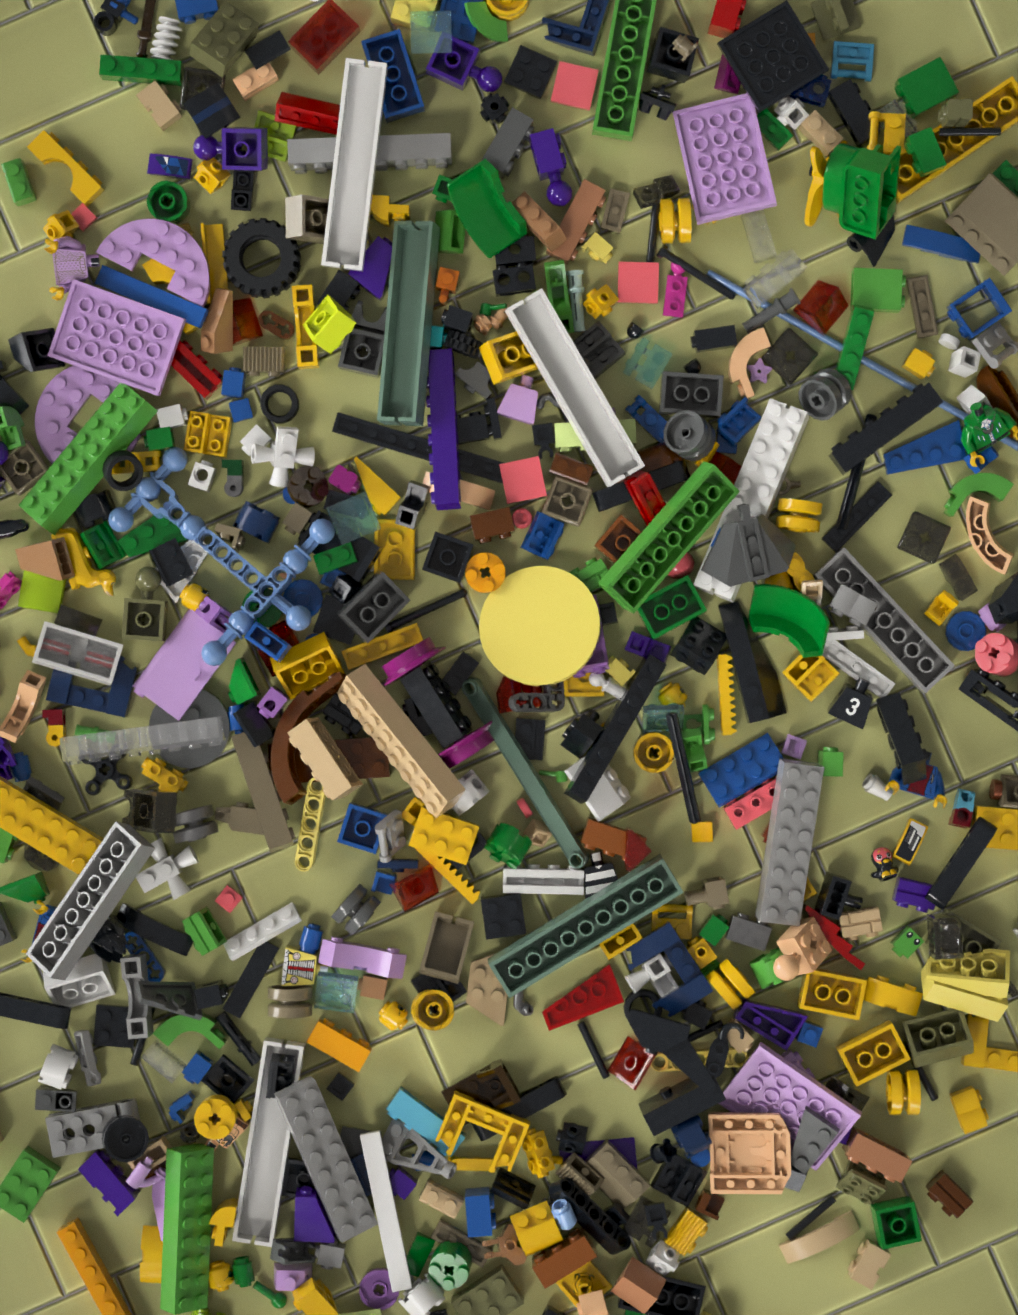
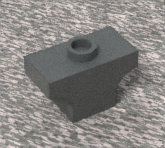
M477 361L468 370L459 368L455 373V376L465 383L464 388L470 393L474 394L476 392L486 401L492 395L488 388V383L491 380L488 369Z

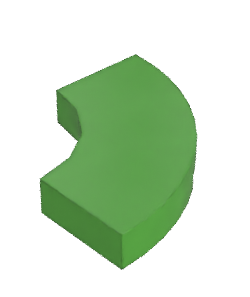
M486 1L464 3L471 24L484 37L496 42H508L506 21L492 16L487 8Z

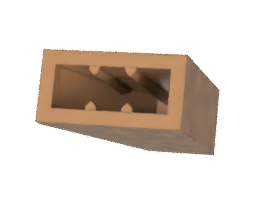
M64 537L15 549L20 568L59 581L75 576Z

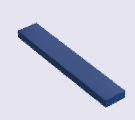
M102 265L95 284L136 302L186 319V323L200 329L209 312L206 308Z

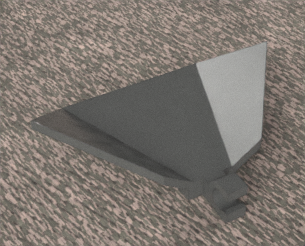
M743 503L737 505L741 521L723 524L701 571L729 587L761 580L788 570L796 544L763 514L751 518L749 504Z

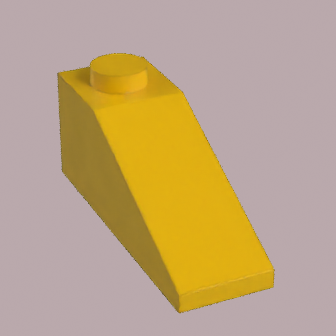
M356 456L354 461L369 501L373 504L371 509L379 516L381 514L386 516L402 498Z

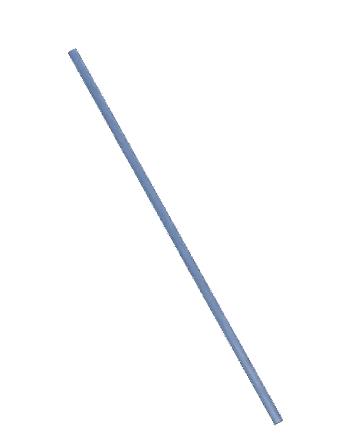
M710 269L706 274L729 290L763 309L772 305ZM789 313L777 315V317L841 351V342ZM862 356L861 364L911 392L917 386L866 356ZM944 400L938 406L961 420H964L969 415ZM1008 436L1000 440L1002 443L1018 451V442Z

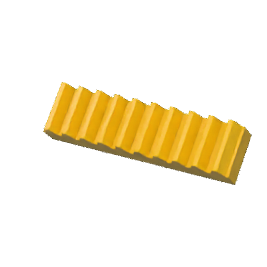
M415 623L372 639L369 643L364 642L341 652L347 668L350 670L412 647L423 641V637L418 624Z
M727 654L717 656L721 735H732L737 732L736 729L731 728L732 725L736 724V721L731 720L732 717L736 716V713L731 712L735 705L730 704V701L735 700V697L730 696L734 689L729 688V685L734 683V681L729 680V677L734 674L728 671V669L733 667V665L728 664V661L733 659V657Z
M415 848L472 905L479 899L480 890L473 891L475 885L471 884L468 886L469 879L462 880L463 873L456 874L457 869L455 867L450 868L451 861L444 863L445 858H439L437 855Z

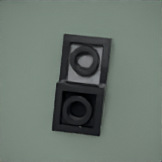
M234 170L231 210L251 211L255 170Z

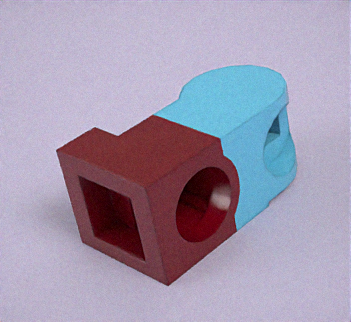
M958 788L948 825L965 829L970 828L975 792Z

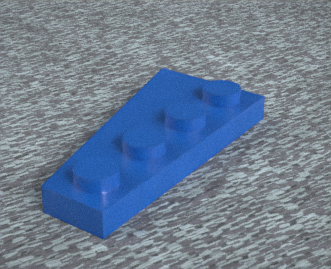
M957 420L884 454L886 475L964 460L963 458L966 456L961 442L960 421Z

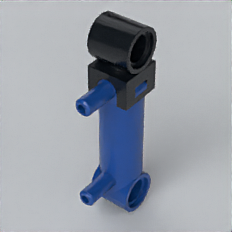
M104 0L100 7L102 11L97 13L94 18V25L101 35L110 36L114 34L117 29L115 20L121 23L124 18L134 25L137 24L139 18L127 10L131 0ZM110 20L108 27H101L102 21Z

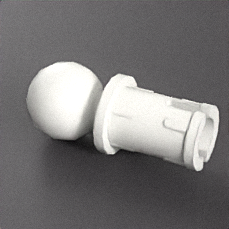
M592 672L589 675L590 684L595 687L602 686V692L606 691L619 700L625 693L626 688L613 682L610 677L606 680L603 674H593Z

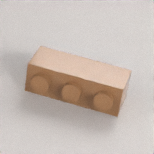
M525 191L512 202L515 209L526 220L527 228L551 252L555 251L567 240L557 223Z

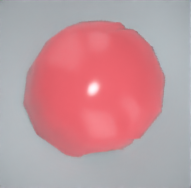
M687 552L670 571L668 576L673 579L689 576L694 569L695 562L693 556Z

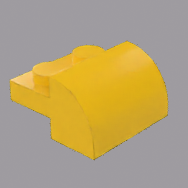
M372 195L371 212L375 220L381 225L390 227V219H394V221L410 220L411 211L409 205L391 204L389 196Z
M800 654L782 672L786 679L811 703L840 675L823 655L803 658Z
M633 923L599 945L608 960H611L643 939Z
M231 1198L224 1200L213 1213L209 1224L215 1225L212 1231V1239H215L214 1246L222 1247L227 1238L228 1227H234L239 1199Z
M547 1200L509 1216L526 1257L564 1241Z

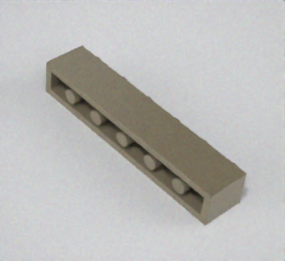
M245 732L231 736L270 853L293 846L292 839L296 837L293 828H288L286 820H289L286 808H281L280 802L282 799L274 788L272 771L269 772L267 764H270L267 752L262 753L261 745L254 748Z

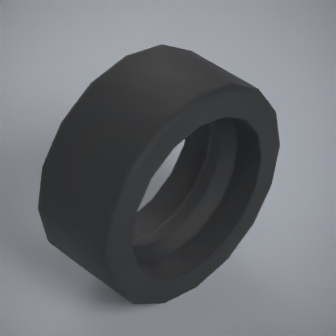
M275 384L263 392L260 399V407L263 414L270 421L286 423L297 415L299 399L290 387L283 384ZM277 392L287 394L292 401L290 411L283 416L274 415L268 407L269 398Z
M123 450L109 455L104 461L102 468L104 478L117 491H128L138 486L144 472L138 458L131 452ZM123 460L132 462L134 473L129 479L119 482L112 477L111 472L115 464Z
M644 988L640 989L637 993L631 992L625 999L623 1006L627 1020L630 1016L631 1005L638 997H648L654 1003L659 1000L658 996L651 990ZM659 1006L655 1009L654 1015L661 1016L662 1007Z

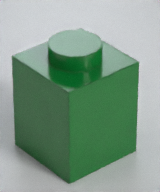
M170 426L146 430L147 436H144V444L146 448H149V451H161L175 447L173 429Z
M712 913L698 930V934L713 946H716L730 928L726 924L728 920L719 913L717 916Z

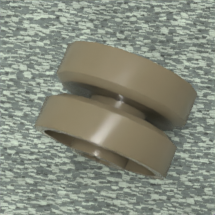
M272 985L268 987V998L277 1001L268 1005L269 1017L292 1019L312 1016V1004L305 1001L312 998V986Z

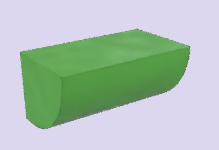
M436 211L435 223L440 227L438 252L462 254L465 227L456 211Z

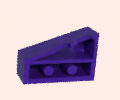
M744 998L742 1004L733 1014L736 1020L786 1051L808 1017L806 1013Z
M97 1149L78 1170L93 1188H97L104 1195L102 1199L105 1202L110 1201L116 1208L114 1213L118 1217L136 1199L140 1190L131 1187L126 1182L128 1178L124 1175L125 1171L118 1164L115 1166L110 1161L111 1157L106 1151Z

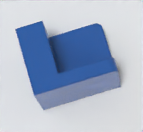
M377 870L371 891H379L391 895L397 875Z

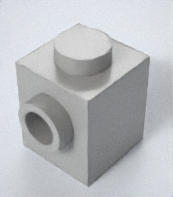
M335 1239V1243H321L320 1246L317 1245L315 1251V1258H318L317 1264L321 1265L324 1269H333V1267L341 1269L346 1244L338 1243V1240Z

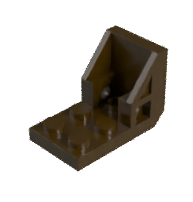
M501 1059L490 1063L441 1091L448 1105H450L455 1091L470 1096L475 1101L497 1110L521 1101V1093Z

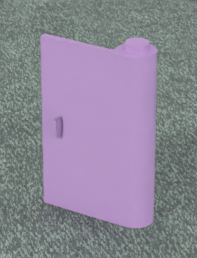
M188 609L133 684L134 692L142 698L146 696L180 721L220 666L206 664L202 659L201 651L207 642L217 641L223 635V632L207 623L195 611ZM234 640L226 648L227 655L230 653V651L237 643Z

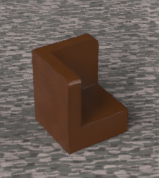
M703 1188L695 1204V1209L704 1215L718 1220V1213L724 1203V1198L717 1194H711L710 1191Z

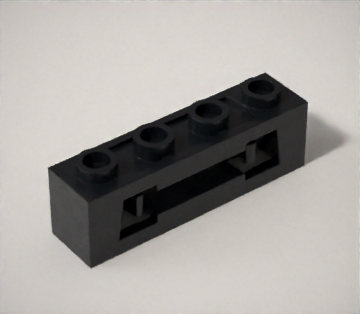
M981 668L979 670L971 669L959 690L1018 731L1017 710L1012 714L990 697L981 695L989 690L1013 708H1018V693L1014 691L1010 693L1005 689V684L999 680L993 681L989 678L990 674Z

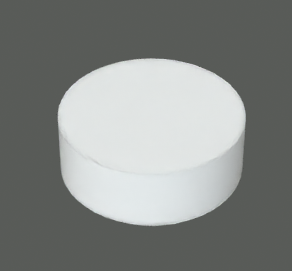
M946 333L942 334L938 341L942 346L952 350H957L960 344L958 338Z

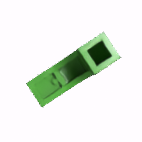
M564 260L545 262L544 269L548 300L566 331L574 333Z
M976 473L956 482L949 489L948 492L954 497H950L944 505L946 509L943 513L948 517L954 516L965 498L973 492L985 493L1001 502L1014 484L1004 477L993 473Z
M202 1013L201 1020L175 1014L166 1019L153 1033L167 1047L178 1035L187 1031L201 1033L218 1049H221L227 1042L225 1039L226 1035L217 1028L215 1030L213 1028L217 1020L205 1013Z

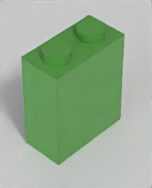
M854 268L851 275L850 311L853 304L872 308L874 312H900L901 307L904 308L905 295H902V287L906 285V275H903V270Z

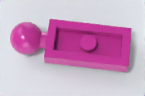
M671 262V270L674 275H667L663 316L683 318L688 277H682V273L685 270L680 265Z

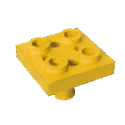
M592 1261L556 1282L575 1306L577 1303H580L578 1297L580 1295L602 1290L604 1295L612 1288V1284Z

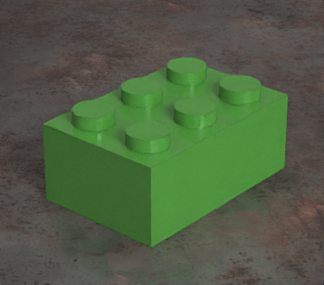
M27 1146L0 1185V1208L24 1223L61 1167Z

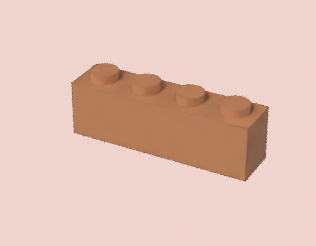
M585 179L583 180L559 226L567 240L553 252L547 248L546 254L557 260H564V263L567 265L570 260H575L579 252L576 250L579 242L583 244L588 235L585 232L588 225L592 226L597 218L595 214L597 208H602L607 199L604 196L606 190Z

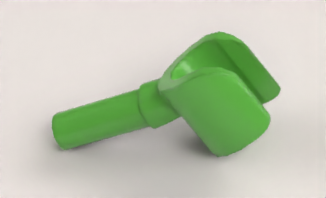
M539 770V775L556 776L557 783L567 781V775L564 771Z

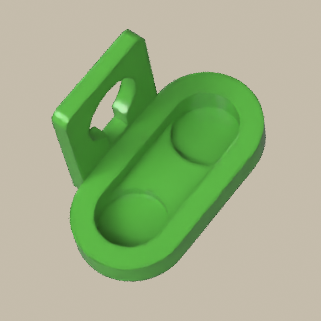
M702 704V714L682 715V732L688 729L686 726L687 721L695 719L697 722H701V727L697 728L703 734V744L708 745L711 740H715V728L709 726L710 720H714V708H710L708 704Z

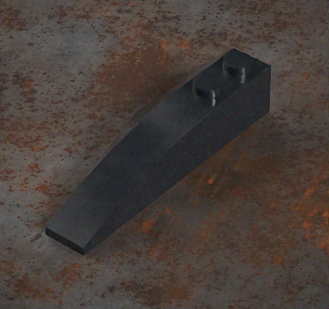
M736 601L718 606L730 655L733 657L732 663L747 723L786 714L777 673L755 632H753L739 602Z

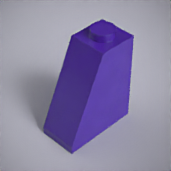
M378 236L366 250L363 272L350 270L348 275L359 282L360 286L381 302L390 273L393 243L386 237L382 239Z
M309 1186L297 1188L295 1195L294 1241L335 1243L336 1234L316 1189Z

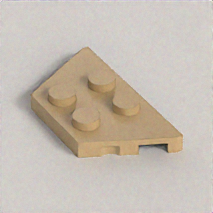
M491 954L471 962L466 1003L500 1026H504L507 993L488 964V958L494 955Z

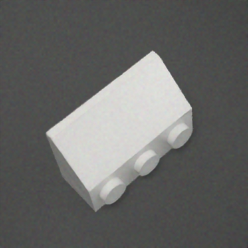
M585 756L564 771L570 781ZM608 765L585 803L599 822L624 805L631 797L628 789L618 779L615 770Z
M96 954L80 958L66 980L50 978L43 971L44 988L54 1004L72 1008L115 995L107 963Z

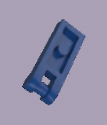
M637 395L634 399L635 402L631 406L628 405L625 411L659 443L665 442L664 428L667 421L640 395ZM640 407L645 410L641 416L636 412Z

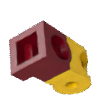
M65 708L42 710V718H48L49 732L46 735L47 743L54 747L62 745L66 740Z

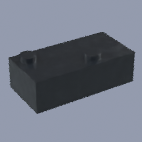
M688 1078L672 1087L662 1088L658 1094L639 1103L642 1115L653 1136L726 1100L716 1078V1089L711 1094L705 1093Z

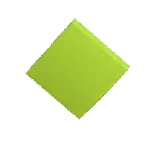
M258 110L254 127L267 128L268 157L286 162L288 157L287 139H294L297 126L274 121L275 114Z
M24 570L18 607L60 614L66 579L59 581Z

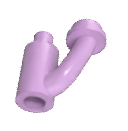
M147 1156L144 1161H139L126 1182L135 1189L149 1187L162 1179L165 1180L166 1169L159 1167V1169L155 1170L156 1175L145 1179L151 1171L150 1165L154 1161L152 1157Z

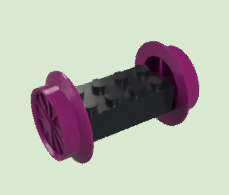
M428 637L382 666L388 676L384 687L407 674L400 681L444 749L438 755L450 769L494 741L488 730L493 721L491 720L467 735V733L473 730L471 728L472 723L461 712L460 703L456 698L453 699L448 684L439 677L438 668L431 664L430 661L423 665L424 662L446 649V646L436 647L432 639Z

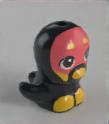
M884 847L875 849L871 854V860L877 871L872 872L871 877L878 878L880 882L895 878L899 869L896 866L893 867L890 850Z

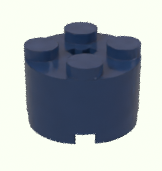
M246 501L233 526L269 544L280 523V518Z
M698 1114L671 1128L679 1147L684 1148L686 1152L684 1155L687 1159L708 1149L709 1145L712 1144L709 1135L701 1129L703 1123Z

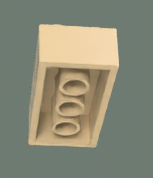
M319 717L306 719L287 732L290 736V743L293 747L298 748L302 761L310 766L312 776L317 782L320 781L327 798H331L332 801L345 798L363 785Z

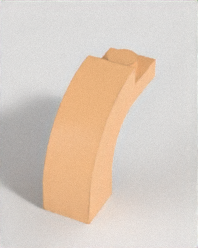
M764 327L746 335L737 344L729 360L728 374L730 383L739 382V385H737L738 392L741 397L744 396L747 399L755 396L746 371L748 360L754 354L771 347Z
M426 472L423 484L430 486L429 494L434 492V485L430 483V472ZM460 480L461 502L490 510L495 490Z
M27 670L19 683L14 703L0 726V737L16 743L20 735H23L40 700L46 677Z

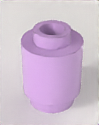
M987 603L978 611L979 617L991 631L995 629L998 632L1007 624H995L988 607L989 603Z

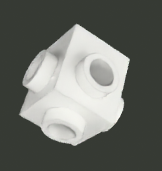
M790 96L782 99L774 109L779 115L777 119L784 126L789 125L794 130L809 116L803 109L805 105L798 98L794 100Z
M660 1240L652 1247L645 1263L657 1273L666 1276L670 1271L674 1272L680 1263L677 1261L680 1253Z

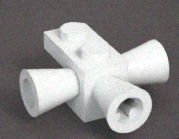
M277 426L275 441H271L270 448L258 444H253L251 447L252 464L270 461L273 465L274 470L269 484L272 486L287 487L289 481L288 468L294 469V462L310 467L314 464L315 451L313 447L296 449L299 431L297 427Z
M162 837L152 842L151 845L155 849L151 856L157 863L136 876L144 893L166 881L168 882L173 900L191 891L178 874L183 872L181 868L199 863L190 845L187 846L176 857L174 854L168 857Z
M661 954L650 958L641 966L642 970L625 976L628 985L634 993H637L649 980L660 998L678 987L669 973L671 971L670 967H673L666 954L663 957Z

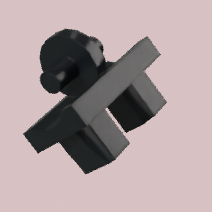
M662 84L661 89L652 88L651 92L658 96L643 91L639 98L641 99L640 111L649 114L652 105L659 106L656 117L665 121L671 112L674 111L676 104L662 99V97L667 99L671 97V93L665 91V84Z

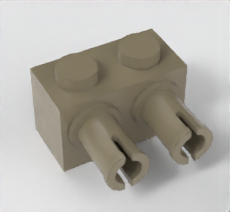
M722 876L702 879V889L684 891L685 901L688 906L706 903L713 909L725 908V904H729L726 883Z

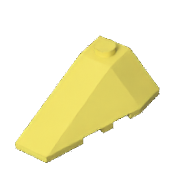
M984 949L980 953L972 954L971 952H966L962 956L953 957L948 955L927 959L926 978L985 996L1007 998L1010 983V950Z

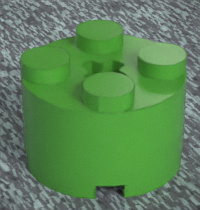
M779 947L770 950V953L758 956L750 962L751 969L761 989L772 985V982L774 985L783 982V980L775 975L773 970L775 960L783 955Z

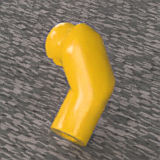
M23 636L17 641L27 656L34 657L37 645H31L26 636Z

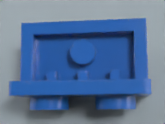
M746 397L741 401L737 400L732 405L731 411L728 414H722L717 421L719 424L716 431L733 446L752 430L762 418L747 405L748 399Z
M537 511L520 548L548 560L555 551V544L558 538L563 533L564 523Z

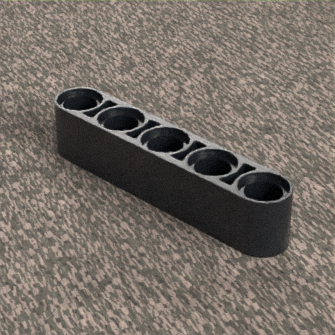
M685 460L648 472L658 491L687 481L690 477ZM624 482L592 493L598 512L633 500Z
M980 816L927 892L925 899L943 910L996 833L998 827Z
M0 992V1016L59 1029H68L71 1007Z
M555 1076L521 1094L520 1102L499 1109V1111L509 1115L514 1114L525 1119L567 1095V1092L558 1076ZM471 1123L480 1141L487 1140L498 1134Z
M564 1177L550 1184V1196L555 1201L565 1199L569 1202L576 1216L577 1223L609 1254L615 1255L629 1249L631 1245L629 1235L572 1179Z

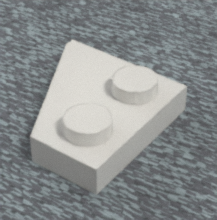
M855 625L846 626V628L842 629L829 627L826 641L863 639L864 630Z

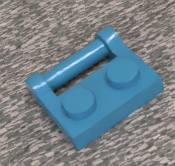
M834 41L830 79L843 77L864 79V81L871 82L874 44ZM838 63L866 65L865 71L838 69Z

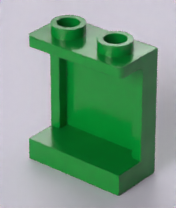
M941 57L897 79L894 87L899 98L902 97L905 102L904 109L909 116L911 115L913 119L934 106L956 97L959 93Z

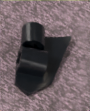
M894 215L876 239L856 233L847 238L849 248L854 252L863 250L873 267L876 266L895 231Z

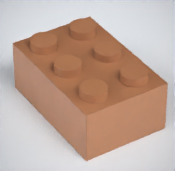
M852 1126L847 1144L842 1146L848 1160L859 1164V1162L863 1163L866 1169L875 1174L877 1171L881 1172L885 1179L893 1183L895 1181L902 1183L912 1163V1160L906 1153Z

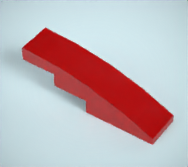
M804 904L803 908L809 917L814 916L829 944L846 960L862 970L865 963L849 953L853 945L837 935L840 927Z

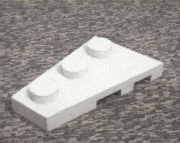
M189 540L181 546V549L195 575L208 553L203 550L200 544L195 543L194 540ZM194 575L169 587H166L161 576V586L177 603L182 590L191 582Z

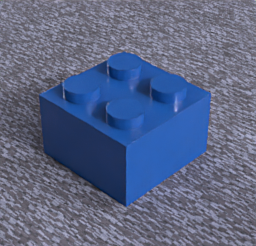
M350 802L337 842L376 854L379 847V839L375 832V825L389 814Z
M490 1187L465 1189L468 1238L492 1236L493 1229H496V1213L491 1212V1209H495L494 1194L490 1193Z

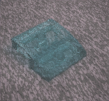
M451 11L410 12L411 54L452 53Z
M366 492L326 508L341 545L381 529Z

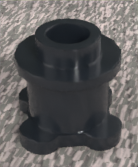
M667 1138L663 1139L662 1144H653L650 1148V1156L657 1164L664 1161L670 1163L672 1157L677 1155V1149L671 1145L670 1140Z

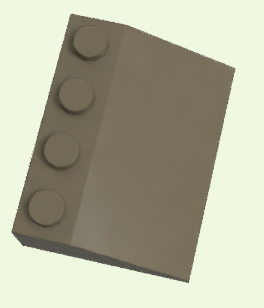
M990 172L945 222L1005 276L1018 262V197Z

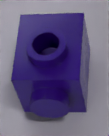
M398 1166L396 1170L392 1168L389 1171L393 1195H399L405 1200L417 1185L418 1180L401 1166Z

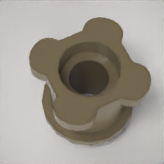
M680 34L672 43L675 46L672 50L678 51L683 56L681 59L683 62L699 45L698 42L693 44L687 38V34L684 36Z

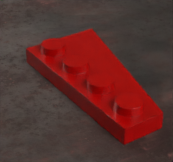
M610 964L542 1011L549 1031L624 1002Z

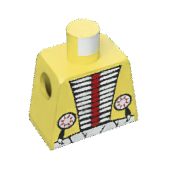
M286 946L281 986L312 985L315 983L316 975L328 977L329 966L318 963L317 953L309 954L300 951L299 948Z

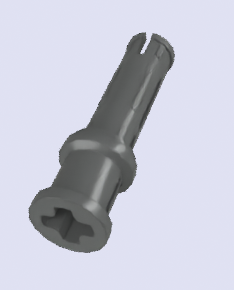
M791 288L787 294L780 298H775L772 305L746 322H743L742 325L749 334L778 314H786L788 309L796 304H801V301Z

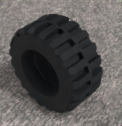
M260 218V220L250 219L246 224L243 222L239 224V228L232 230L230 238L226 239L224 243L225 250L222 252L223 266L231 282L241 292L255 298L263 297L265 299L270 298L272 295L276 297L283 290L287 291L290 288V284L296 281L297 273L300 272L301 253L297 241L286 239V227L280 225L275 220L269 221L267 218ZM259 240H268L274 243L281 254V262L277 270L265 277L252 275L246 270L243 263V255L247 247Z

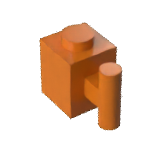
M443 267L439 268L435 287L436 290L441 291L439 296L440 305H447L449 293L456 294L460 271Z

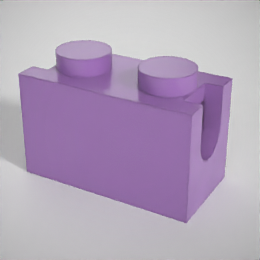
M208 596L200 603L199 609L195 610L197 615L224 633L228 629L224 625L229 622L225 615L230 618L232 612Z
M273 686L257 705L260 708L258 712L267 719L271 717L277 718L290 698L276 686Z

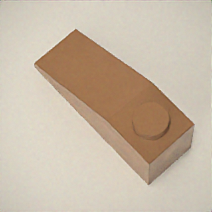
M216 288L209 312L201 329V351L213 354L233 351L232 290Z

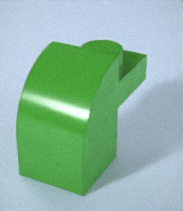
M1 406L0 436L2 442L6 444L9 451L25 446L21 429L25 425L20 414L13 407Z
M691 728L683 731L682 736L690 772L707 769V759L700 729Z

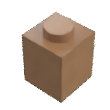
M365 973L363 978H359L357 990H361L360 996L384 1000L388 978Z

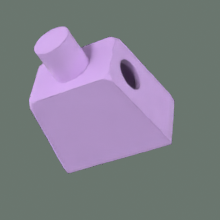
M522 375L520 385L511 383L497 410V414L534 425L538 391L531 389L534 378Z
M274 1263V1286L277 1291H294L312 1277V1263L291 1265Z

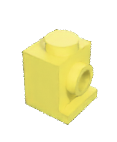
M596 232L581 249L583 252L588 250V255L596 262L599 260L606 264L613 257L611 253L613 247Z
M613 655L608 659L610 669L605 670L620 686H623L636 672L634 669L629 671L627 669L629 665L622 658L617 660Z

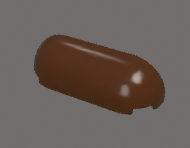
M989 365L984 367L977 376L978 390L987 397L992 409L997 407L1008 412L1018 427L1017 392L1002 370L997 371ZM1010 430L1011 434H1009L1008 436L1014 438L1013 431Z
M665 442L637 451L645 465L639 470L647 473L685 460L669 449ZM626 478L620 480L619 482H617V483H615V484H618V483L623 482V480H625Z

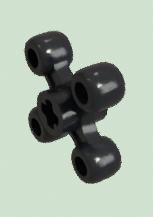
M114 744L111 748L110 756L106 759H100L92 749H85L81 752L80 760L86 765H92L96 770L95 777L85 785V790L89 795H98L102 791L103 783L108 779L113 780L121 790H127L132 787V777L120 773L117 769L118 761L128 753V749L124 744ZM118 748H121L122 753L120 755L117 754ZM88 753H90L91 755L90 760L86 759V755ZM110 766V771H107V774L103 772V768ZM124 778L127 780V784L125 786L122 784V780ZM93 784L96 785V790H95V791H93V790L91 789V786H92Z

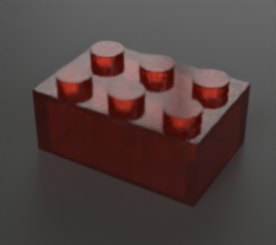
M328 0L291 37L288 44L319 75L361 31L359 25L333 0Z

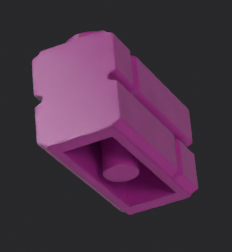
M341 465L335 467L329 478L331 485L341 489L348 495L357 494L362 485L358 475L348 471Z

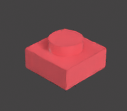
M227 885L215 902L231 913L243 896Z

